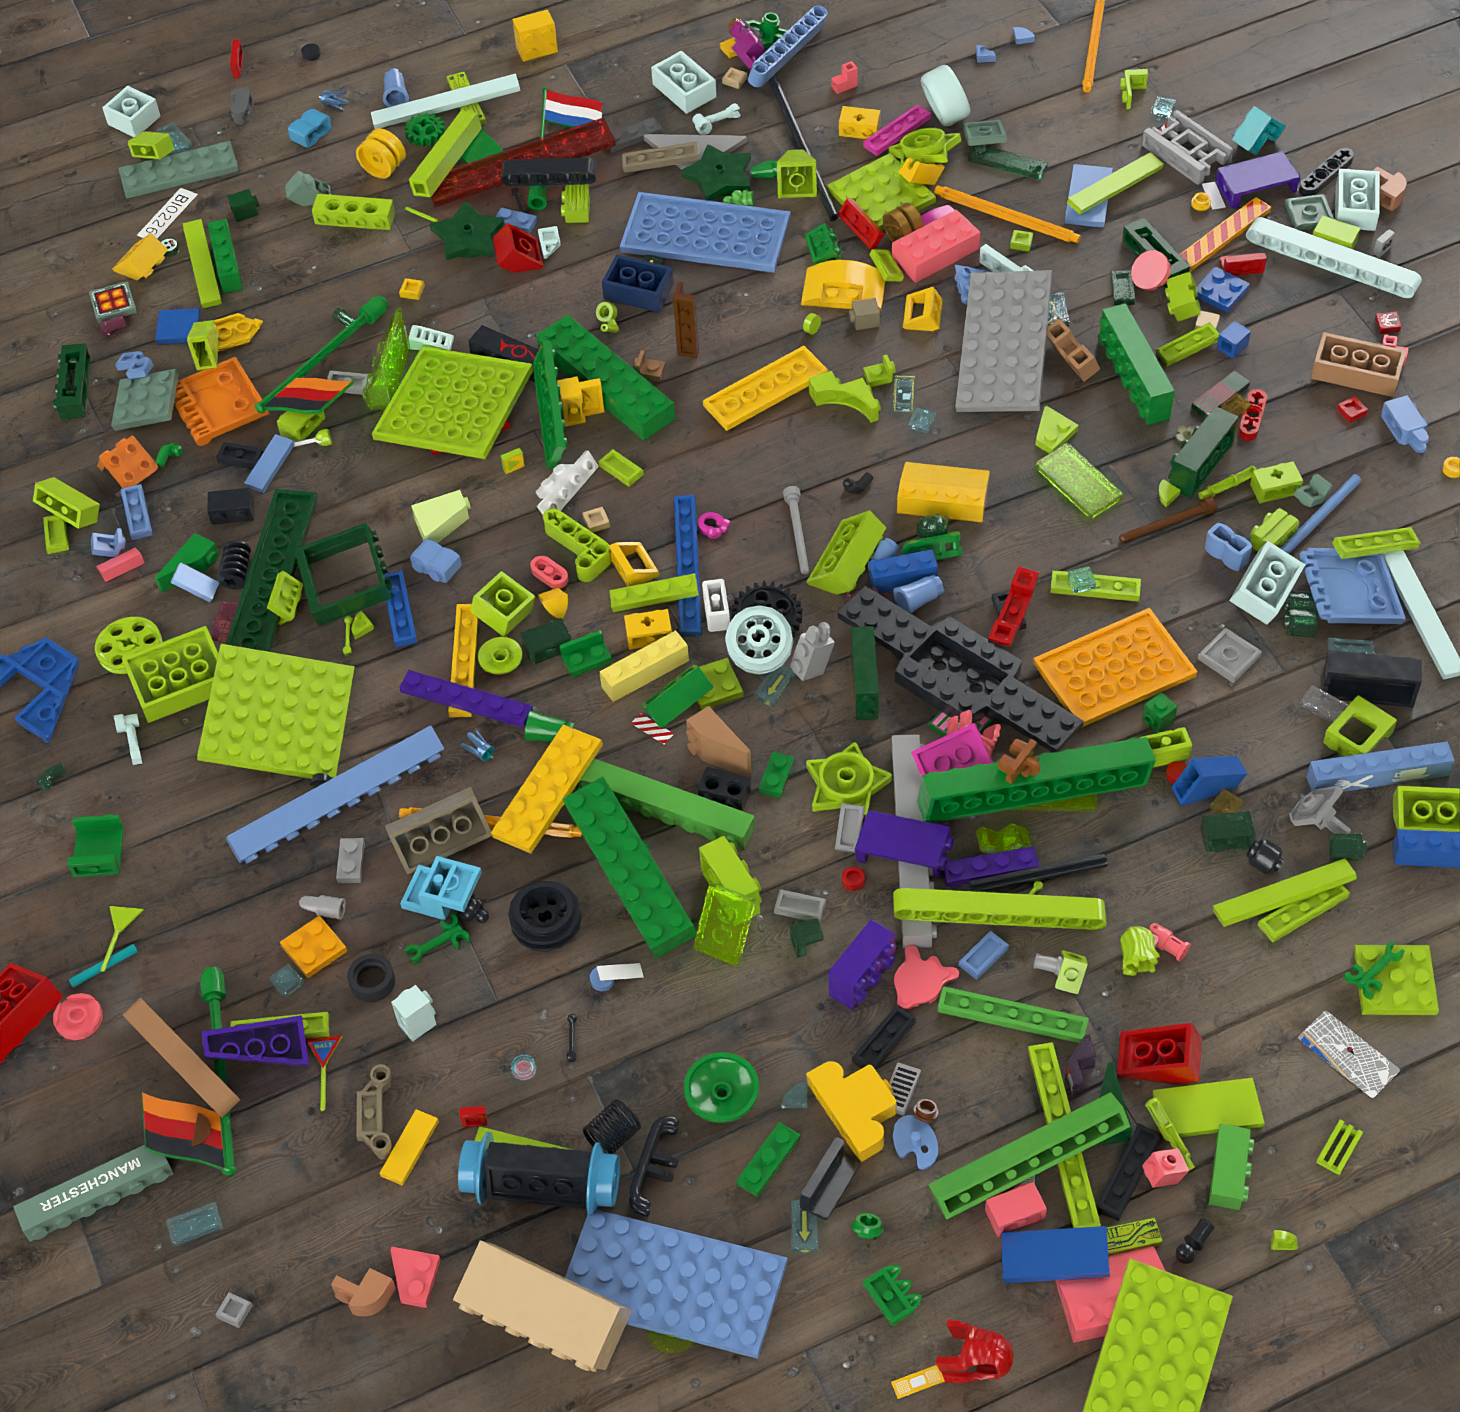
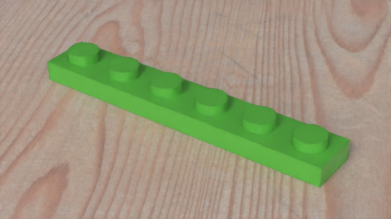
M944 986L937 1012L1076 1043H1080L1083 1039L1082 1044H1084L1089 1018Z

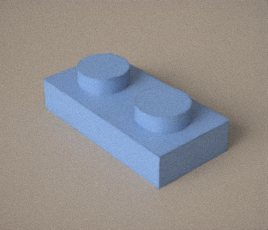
M502 207L496 217L504 218V226L509 223L528 234L532 232L537 223V216Z

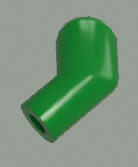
M176 443L163 445L154 463L164 467L168 457L174 455L178 457L182 454V446Z

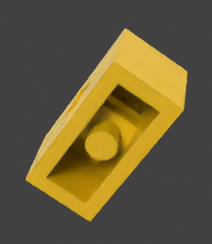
M842 107L839 119V136L867 139L879 131L880 110Z
M668 609L633 613L624 616L629 650L644 648L672 633Z

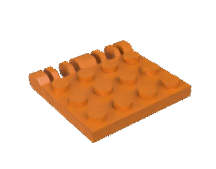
M236 357L217 364V368L205 369L178 380L174 401L176 403L175 408L187 428L191 429V435L198 446L208 444L212 438L269 414L268 410H264L263 414L255 410V403L262 401V398Z

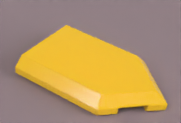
M239 313L214 320L219 334L218 352L250 342L262 325L263 320L249 319Z

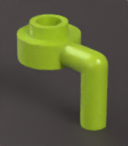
M610 302L600 303L596 309V316L601 322L608 323L601 325V331L618 333L619 327L615 321L617 316L616 306Z

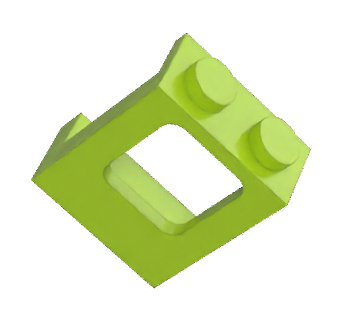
M1358 695L1328 727L1323 743L1344 757L1371 753L1384 737L1389 738L1393 734L1397 719ZM1352 717L1375 730L1362 745L1355 744L1339 733Z

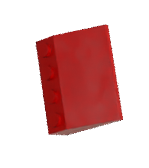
M10 963L0 973V1064L11 1050L20 1045L23 1038L32 1029L36 1028L40 1024L41 1019L49 1011H52L63 998L62 994L47 977L13 963Z

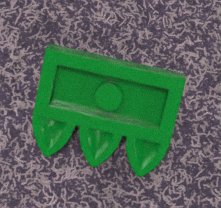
M898 1265L884 1267L862 1281L863 1287L891 1327L914 1314V1310L922 1299L920 1294L904 1296L911 1287V1280L902 1279L894 1282L901 1272V1266Z

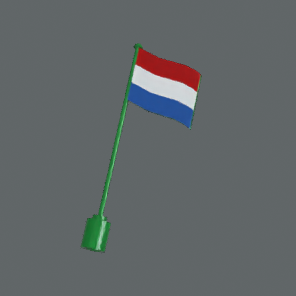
M547 87L542 88L543 106L539 159L543 158L545 122L563 127L588 130L601 135L602 102L550 91ZM548 185L529 186L528 206L536 211L546 208Z

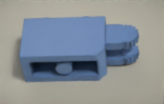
M1408 395L1384 402L1381 417L1398 443L1403 445L1410 444L1417 453L1425 452L1427 447L1425 443L1429 440L1426 432L1428 425L1426 419L1418 412L1416 404L1412 403Z

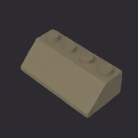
M471 787L385 826L407 875L415 872L418 865L428 866L432 864L436 856L445 858L492 836L489 825Z

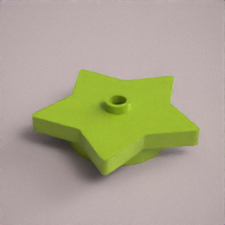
M924 128L905 135L899 144L890 146L888 149L889 153L894 157L901 159V168L908 158H913L910 167H913L916 161L920 163L948 162L947 151L961 142L960 133L945 134L943 130L938 128Z
M853 742L844 751L833 754L827 759L806 761V768L817 785L812 803V811L814 812L841 808V803L865 806V820L870 807L871 796L892 781V774L872 766L863 756L856 742Z

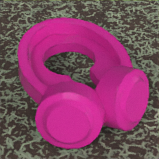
M714 512L705 513L698 519L700 531L710 539L719 538L722 536V533L725 534L730 526V520L724 519L721 515ZM708 518H713L716 520V525L719 528L706 526L704 521Z

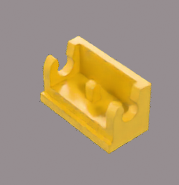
M908 158L898 171L909 183L935 185L945 167L942 164H926L918 161L915 162L913 167H910L913 158Z

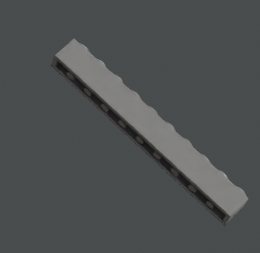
M892 735L891 750L895 816L923 821L917 803L922 777L911 754L912 751L924 746V744H920L919 735ZM898 861L899 889H934V883L929 882V876H933L932 868ZM901 920L903 948H906L908 945H914L917 948L932 947V938H937L936 924H932L931 921Z

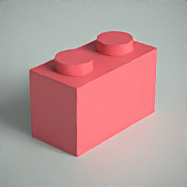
M1034 1182L1018 1184L1011 1191L1003 1194L1000 1192L988 1198L985 1205V1212L997 1237H1000L1001 1233L1013 1232L1045 1220L1047 1210Z

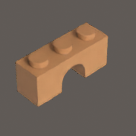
M1060 318L1048 327L1047 339L1049 343L1084 382L1100 370L1095 357L1083 344L1080 345L1071 330Z

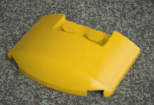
M853 260L821 262L807 268L801 305L852 309V302L876 298L879 311H881L886 281L876 267Z

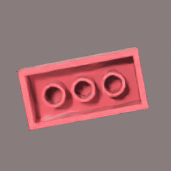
M956 209L893 242L892 256L897 265L917 283L979 250L980 231Z

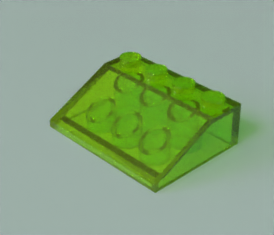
M402 308L396 309L382 341L378 343L377 356L372 361V372L368 373L367 387L363 388L362 397L369 409L386 410L399 387L410 347Z

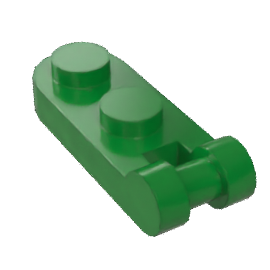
M953 531L944 535L908 541L903 545L901 554L906 555L933 550L936 560L962 555V546L959 545V540H961L960 532ZM945 543H951V547L945 549Z

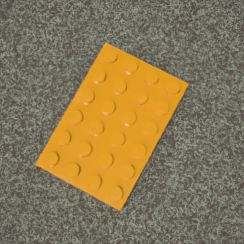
M1150 608L1033 658L1034 666L1065 710L1083 720L1082 727L1197 677L1198 672Z

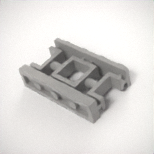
M1178 110L1173 112V117H1168L1167 128L1163 131L1158 130L1156 127L1152 129L1149 127L1143 133V147L1197 185L1204 181V176L1210 175V164L1215 161L1221 165L1231 162L1232 147ZM1188 141L1196 147L1189 151L1181 145Z

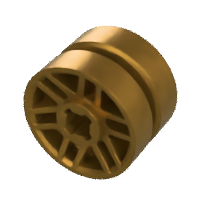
M904 203L884 214L882 219L884 230L892 243L924 226L919 212L910 203Z

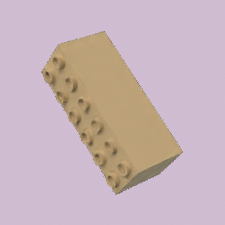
M481 1240L453 1298L454 1301L460 1303L459 1309L472 1315L481 1316L482 1314L483 1321L494 1326L504 1327L505 1325L506 1332L517 1337H529L528 1342L539 1348H552L551 1354L564 1360L573 1361L575 1359L577 1367L596 1372L597 1369H607L632 1312L631 1309L500 1246Z

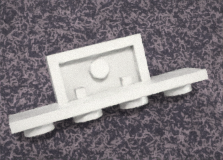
M585 451L574 464L557 465L553 469V473L541 483L536 494L539 498H543L537 506L542 515L546 510L552 508L561 511L599 467L589 451Z

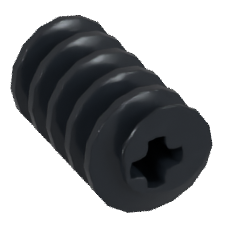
M237 540L230 541L224 545L217 579L225 588L238 590L244 587L245 574L247 573L248 560L251 553V548L247 543Z

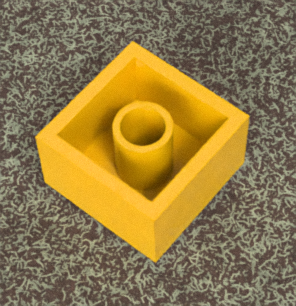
M548 9L512 19L516 48L523 62L558 52L555 23Z

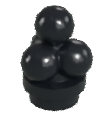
M472 893L465 911H458L466 921H471L475 918L479 923H486L489 919V913L484 909L483 900L475 898L474 893Z

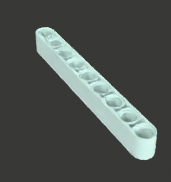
M1256 218L1246 233L1247 239L1256 245L1403 298L1413 297L1422 282L1421 276L1414 271L1266 218Z

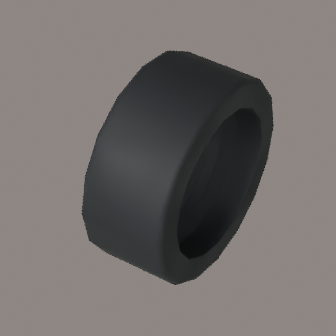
M379 954L360 956L352 962L347 975L352 993L359 1000L365 1002H376L384 999L392 992L395 986L396 978L391 963ZM379 968L385 972L384 981L376 987L364 988L359 986L357 982L359 975L367 969Z

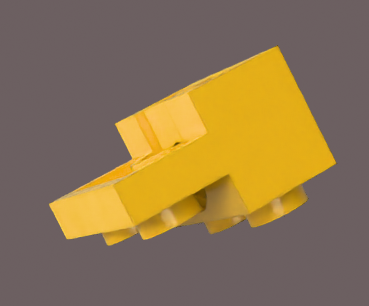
M578 377L557 381V384L560 385L559 399L562 402V415L565 426L586 423L585 416L604 412L602 387L599 378L579 382Z

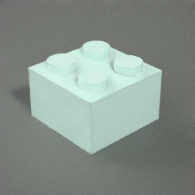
M126 86L102 107L107 124L132 137L146 130L160 117L156 99L129 86Z

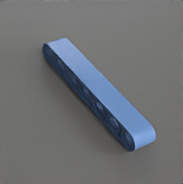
M822 6L812 7L753 63L748 82L754 87L763 86L822 30L828 14L827 10Z

